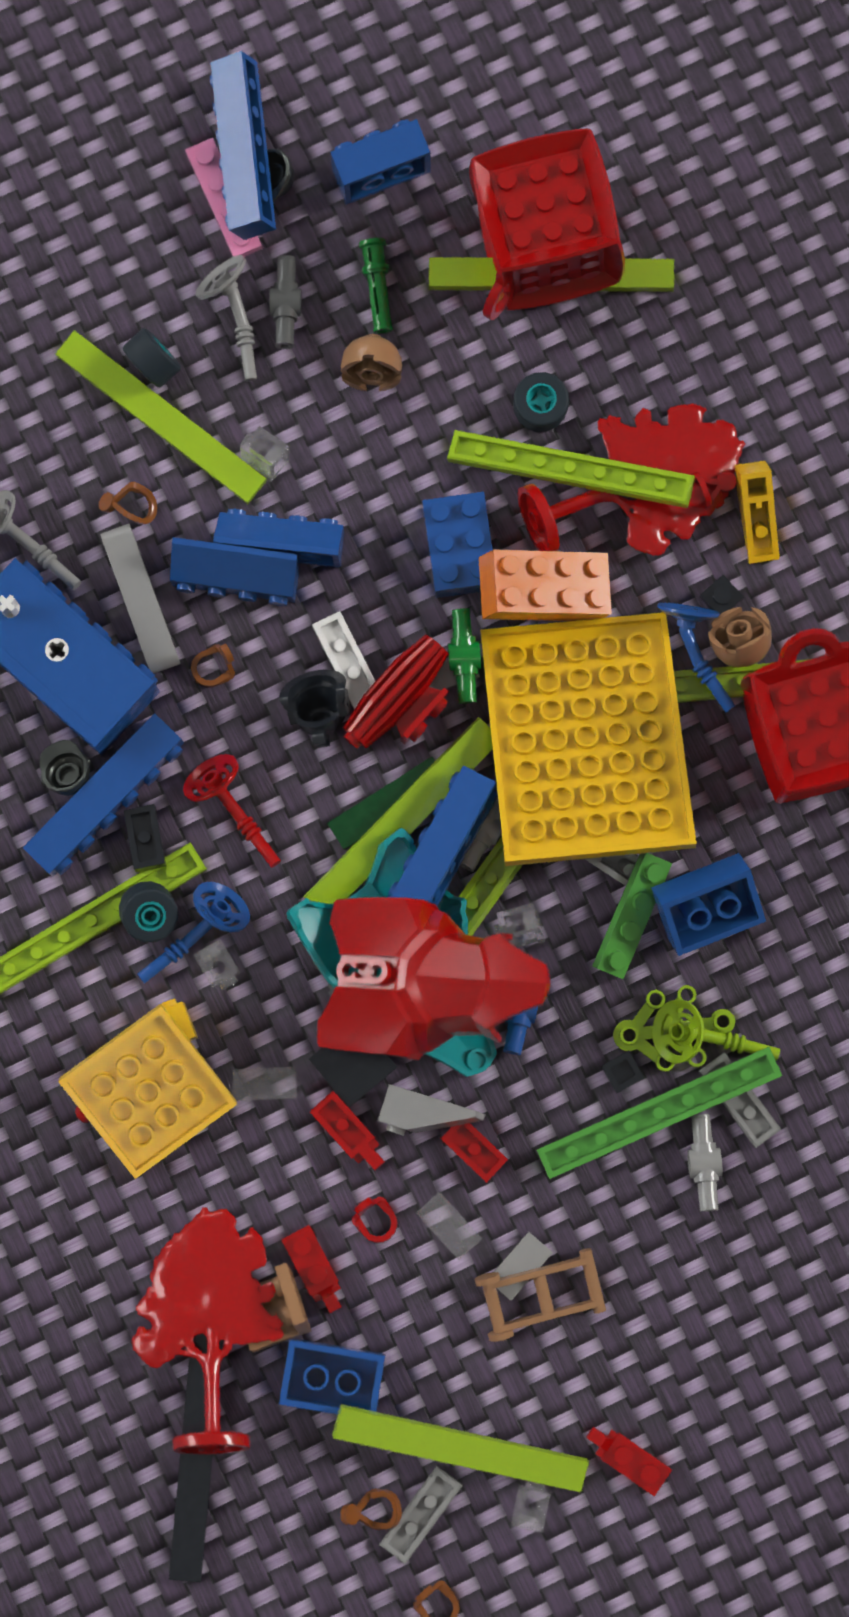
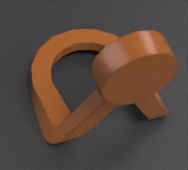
M130 482L116 495L110 492L103 494L99 501V509L105 513H111L116 509L120 514L136 524L143 525L151 523L155 519L157 502L155 496L148 488L137 482ZM130 491L142 494L149 504L148 514L145 518H140L125 510L118 502Z
M227 644L212 645L194 657L191 663V674L198 684L211 688L234 678L235 671L231 663L234 661V657ZM219 652L223 656L228 670L214 680L201 678L197 671L199 661L208 655Z
M371 1489L357 1505L345 1504L340 1512L341 1520L345 1525H355L360 1521L374 1530L394 1528L399 1524L402 1516V1508L398 1497L392 1491L386 1489ZM379 1497L387 1498L393 1508V1516L388 1523L372 1521L360 1512L371 1499Z
M442 1580L433 1586L429 1585L415 1598L414 1610L421 1617H430L422 1602L438 1589L450 1599L453 1605L450 1617H458L459 1601L450 1587Z

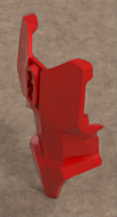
M404 897L338 899L334 902L329 923L334 932L339 954L341 955V960L336 968L338 986H335L324 1012L318 1019L317 1044L319 1047L330 1050L382 1054L418 1061L423 1054L433 1051L454 1036L484 1035L501 1043L502 1037L494 1028L495 1026L524 1011L543 1005L550 988V975L547 964L533 958L509 941L512 940L513 934L497 933L486 938L466 935L447 913L440 911L436 904L426 900ZM352 966L358 969V973L349 975V969ZM381 968L382 973L377 977V972Z

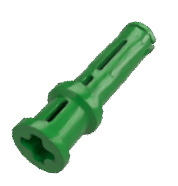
M384 238L365 239L358 244L359 248L363 251L364 267H362V274L368 279L374 327L373 333L385 334L393 331L386 275L389 271V265L385 262L384 254L386 240Z

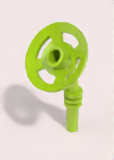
M676 999L665 1003L658 1010L653 1021L652 1038L654 1046L659 1055L671 1063H684L692 1059L699 1051L703 1041L722 1045L725 1050L730 1048L732 1052L737 1050L739 1054L743 1051L753 1054L770 1047L776 1061L780 1055V1048L747 1040L744 1035L739 1037V1034L735 1033L732 1036L730 1031L725 1034L704 1029L699 1011L693 1004L685 1000ZM679 1008H685L689 1010L694 1017H692L688 1013L680 1012ZM668 1015H670L673 1020L669 1026V1034L663 1035L664 1023ZM682 1018L688 1019L689 1022H683ZM694 1039H695V1040H696V1043H695L694 1047H692V1042H693ZM676 1041H683V1046L677 1044ZM670 1045L675 1050L683 1051L682 1055L674 1054L668 1049V1046Z

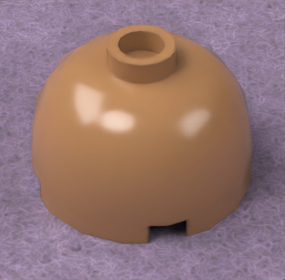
M368 334L353 340L343 353L340 368L342 380L350 387L361 391H367L366 385H380L378 391L394 388L400 383L402 372V359L396 346L377 334Z
M737 607L721 613L718 618L712 621V629L710 632L708 631V638L719 660L728 666L740 668L756 664L766 656L771 647L772 629L768 617L761 610L751 607L752 612H743L741 607Z

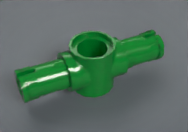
M470 608L453 609V638H451V643H448L449 669L453 671V676H456L459 704L476 703L475 675L478 674V669H481L479 641H476V637L472 636Z

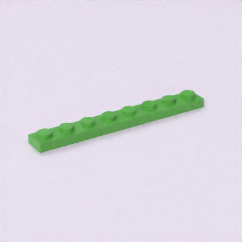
M767 1047L537 1149V1152L549 1179L777 1079L782 1074L770 1047Z

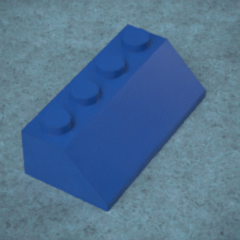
M228 509L227 513H219L213 543L297 554L300 564L340 568L344 526L338 525V521L334 519L323 518L320 519L319 523L307 521V517L290 515L289 519L277 518L276 514L270 512H259L258 516L246 515L244 510Z
M173 537L170 581L172 586L177 587V591L195 593V589L205 590L207 595L219 598L226 597V593L238 595L239 600L256 602L257 598L269 599V604L277 606H287V602L295 603L300 571L297 554Z

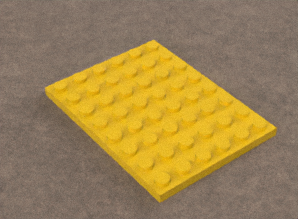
M662 612L481 629L480 636L505 866L696 848V836L666 614Z

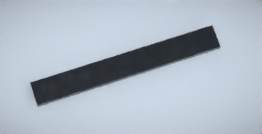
M203 1333L195 1335L193 1339L195 1347L203 1354L207 1353L206 1335ZM223 1340L219 1342V1349H223ZM189 1357L182 1435L205 1432L204 1374L200 1363L192 1357ZM220 1363V1369H219V1382H220V1373H221V1363ZM180 1454L169 1580L202 1581L213 1454Z

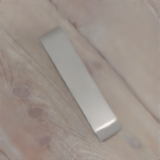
M130 524L101 533L102 542L148 668L153 673H157L181 664Z

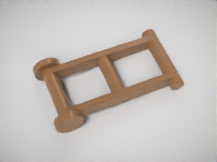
M592 1249L580 1250V1257L501 1278L498 1272L477 1276L474 1279L476 1286H483L493 1331L488 1333L489 1341L506 1340L514 1336L513 1329L593 1308L594 1313L606 1311ZM583 1266L590 1300L554 1309L546 1275ZM533 1279L541 1313L504 1322L496 1288Z

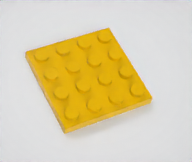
M162 1004L156 1006L58 1078L59 1084L135 1179L237 1105L236 1099Z

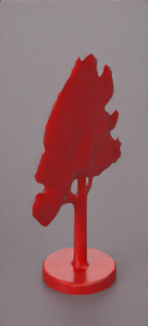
M694 403L670 407L667 410L668 425L662 426L659 422L652 421L651 411L642 408L634 418L636 427L620 422L621 417L611 415L607 419L600 418L598 420V431L602 433L610 460L689 475L699 472L704 478L717 479L719 474L725 471L735 475V465L738 464L742 449L746 445L744 441H739L737 438L734 424L725 420H717L714 423L702 422L703 414L707 409ZM697 482L694 483L688 508L642 499L628 500L616 494L596 490L587 491L549 506L541 490L532 483L519 488L518 504L526 530L538 551L559 550L560 541L556 519L601 502H614L624 510L630 519L627 543L637 551L658 556L664 554L666 548L671 544L670 540L664 536L665 531L673 532L682 540L690 539L695 526L701 522L700 517L710 516L715 509L722 507L724 499L728 497L729 492L720 491L707 511L704 507L706 502L704 494ZM706 484L711 495L717 486Z
M203 1207L200 1213L191 1222L186 1224L179 1233H174L171 1240L161 1249L160 1254L155 1257L153 1262L154 1268L150 1272L152 1286L147 1288L146 1295L136 1305L138 1315L152 1323L150 1330L145 1329L143 1326L138 1327L136 1334L132 1337L133 1350L144 1363L149 1365V1367L160 1368L164 1363L171 1361L176 1355H182L197 1359L203 1370L205 1432L189 1433L174 1437L173 1452L180 1454H226L250 1449L248 1434L221 1432L220 1363L222 1358L227 1356L232 1350L233 1344L246 1345L267 1340L275 1342L284 1336L281 1329L284 1323L277 1314L271 1316L262 1305V1303L270 1302L276 1292L274 1284L269 1282L261 1286L259 1281L252 1277L251 1273L266 1265L267 1258L263 1238L254 1230V1227H250L248 1233L240 1237L236 1230V1218L227 1209L210 1212L207 1207ZM201 1333L206 1335L207 1353L204 1354L195 1347L193 1342L195 1335ZM221 1340H224L225 1343L223 1349H219V1342Z

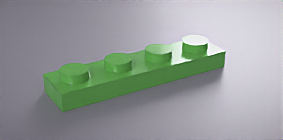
M649 853L639 854L592 967L624 979L656 903L651 887L665 882L672 863Z

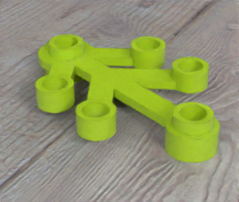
M690 985L682 986L677 992L676 999L683 1000L681 992L684 989H688L692 992V999L688 1002H694L697 995L696 990ZM652 990L647 994L645 1004L634 1019L624 1020L615 1027L613 1039L616 1046L621 1050L633 1051L637 1049L655 1062L656 1067L660 1071L667 1072L673 1069L675 1063H671L668 1068L660 1066L659 1060L661 1056L656 1048L646 1041V1039H653L652 1026L643 1027L653 1011L661 1008L665 1003V995L659 990ZM652 994H658L661 997L659 1005L655 1006L650 1003V996ZM719 1009L712 1013L711 1017L702 1018L704 1029L727 1034L735 1026L734 1015L726 1009ZM668 1015L664 1023L663 1035L669 1034V1026L673 1020L670 1015ZM719 1016H726L729 1023L727 1027L722 1028L717 1024ZM630 1029L635 1033L633 1041H626L624 1039L623 1033L625 1030ZM676 1041L677 1044L683 1046V1041ZM699 1049L698 1051L702 1055V1061L696 1064L690 1059L687 1061L692 1067L702 1066L706 1061L704 1050ZM676 1050L682 1055L683 1051Z

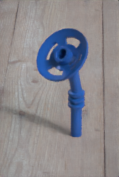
M658 603V609L677 619V626H680V635L694 666L692 671L694 673L698 672L697 678H702L700 682L707 685L725 712L734 708L736 705L716 678L717 672H712V665L708 666L709 661L704 660L692 628H695L696 622L718 618L720 613L715 610L691 605Z
M204 882L198 885L193 893V902L198 913L204 919L181 940L177 938L175 940L176 944L170 943V948L165 947L163 954L138 972L137 975L140 980L145 984L170 963H177V958L182 959L183 953L187 955L189 953L188 949L213 927L226 932H239L245 929L250 921V912L244 900L235 891L220 883ZM205 893H214V895L205 897L204 900L201 897ZM224 898L232 903L238 913H232L230 905ZM234 922L238 923L236 926L228 927Z

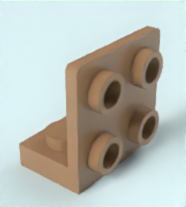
M287 1263L275 1266L277 1277L260 1282L261 1286L269 1282L274 1284L276 1289L274 1297L270 1302L262 1303V1305L271 1316L277 1314L284 1323L281 1327L284 1336L275 1342L267 1340L258 1343H248L251 1352L265 1349L312 1331L294 1275Z

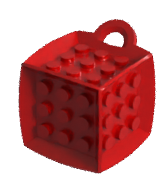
M589 128L575 129L535 136L489 150L471 159L469 177L478 204L487 258L493 259L496 269V281L486 299L483 316L493 321L504 309L507 311L563 302L605 289L621 281L625 270V256L620 241L617 215L609 179L592 130Z
M824 629L804 630L786 641L780 650L778 661L763 666L753 673L746 674L741 680L744 704L754 746L775 802L779 805L784 802L814 797L849 787V641L840 643L839 639L832 632ZM818 645L826 652L822 656L796 662L798 653L807 646Z

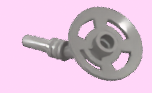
M237 255L226 260L209 273L198 286L195 295L200 300L214 297L219 293L228 296L237 325L235 333L237 334L236 340H238L237 347H240L244 379L245 381L257 380L252 347L255 345V340L252 339L254 334L251 333L253 327L249 326L237 288L238 283L236 282L246 264V259L242 255ZM236 267L235 271L228 272L229 270Z
M9 490L0 491V534L7 533L33 554L32 558L39 565H42L45 570L49 568L72 590H76L80 586L81 581L57 560V555L55 553L52 554V551L47 549V546L38 544L13 523L11 517L15 508V495Z

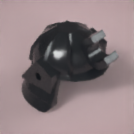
M315 670L299 675L289 681L282 688L279 695L283 708L287 710L290 725L298 724L302 731L312 735V743L317 745V748L330 746L328 733L336 731V728L344 721L345 716L351 714L348 689L345 688L346 678L342 673L335 670Z

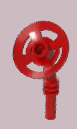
M221 754L204 761L190 773L184 783L183 793L190 801L198 802L217 796L237 822V829L239 831L242 830L241 834L243 836L246 835V841L253 843L271 868L278 865L281 860L261 835L262 829L260 827L256 828L258 824L253 822L254 819L251 816L248 817L227 790L228 785L233 781L239 769L236 758L230 754ZM226 765H229V766L232 767V772H231V773H230V771L226 768ZM194 790H197L201 796L194 795Z

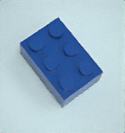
M407 119L395 123L392 129L384 132L379 130L372 131L366 134L363 140L355 143L350 141L341 143L335 147L334 151L330 152L332 171L345 204L352 203L431 172V152L417 119L410 122Z
M484 491L422 500L435 598L481 592L479 557L493 550Z
M739 853L651 887L667 938L678 956L766 922L751 870Z
M292 1338L289 1341L279 1405L338 1414L340 1404L376 1412L386 1354Z

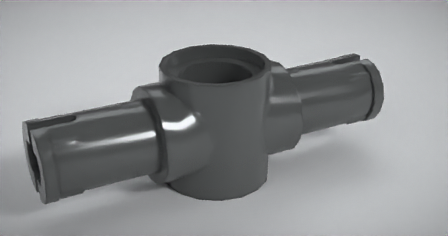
M290 255L278 257L277 281L274 283V288H270V316H273V320L276 322V348L292 349L294 347V323L297 322L298 316H301L302 310L301 288H298V284L295 282L296 260L294 256Z

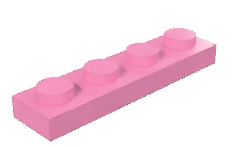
M213 137L185 149L232 256L242 255L245 257L263 249L258 236L243 240L227 228L225 222V215L227 214L226 202L222 194V187L224 186L223 174L219 167L221 156Z

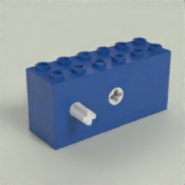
M14 558L0 573V666L102 756L160 693L156 685L158 680L155 678V674L144 664L141 663L137 667L134 664L135 659L132 657V654L119 642L115 646L111 644L112 639L108 636V632L95 622L91 626L88 623L90 619L73 601L69 605L66 604L65 601L67 599L52 582L48 581L44 584L42 582L44 578L27 560L21 564ZM59 653H61V654H63L64 656L61 658L60 656H57V655H58Z

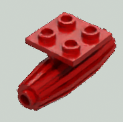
M425 634L399 655L362 696L343 727L347 732L343 737L356 749L360 746L368 748L396 725L401 736L400 741L404 745L409 739L415 743L428 726L425 721L430 716L436 719L448 704L446 697L449 691L446 688L439 690L429 687L449 656L448 652L428 635Z

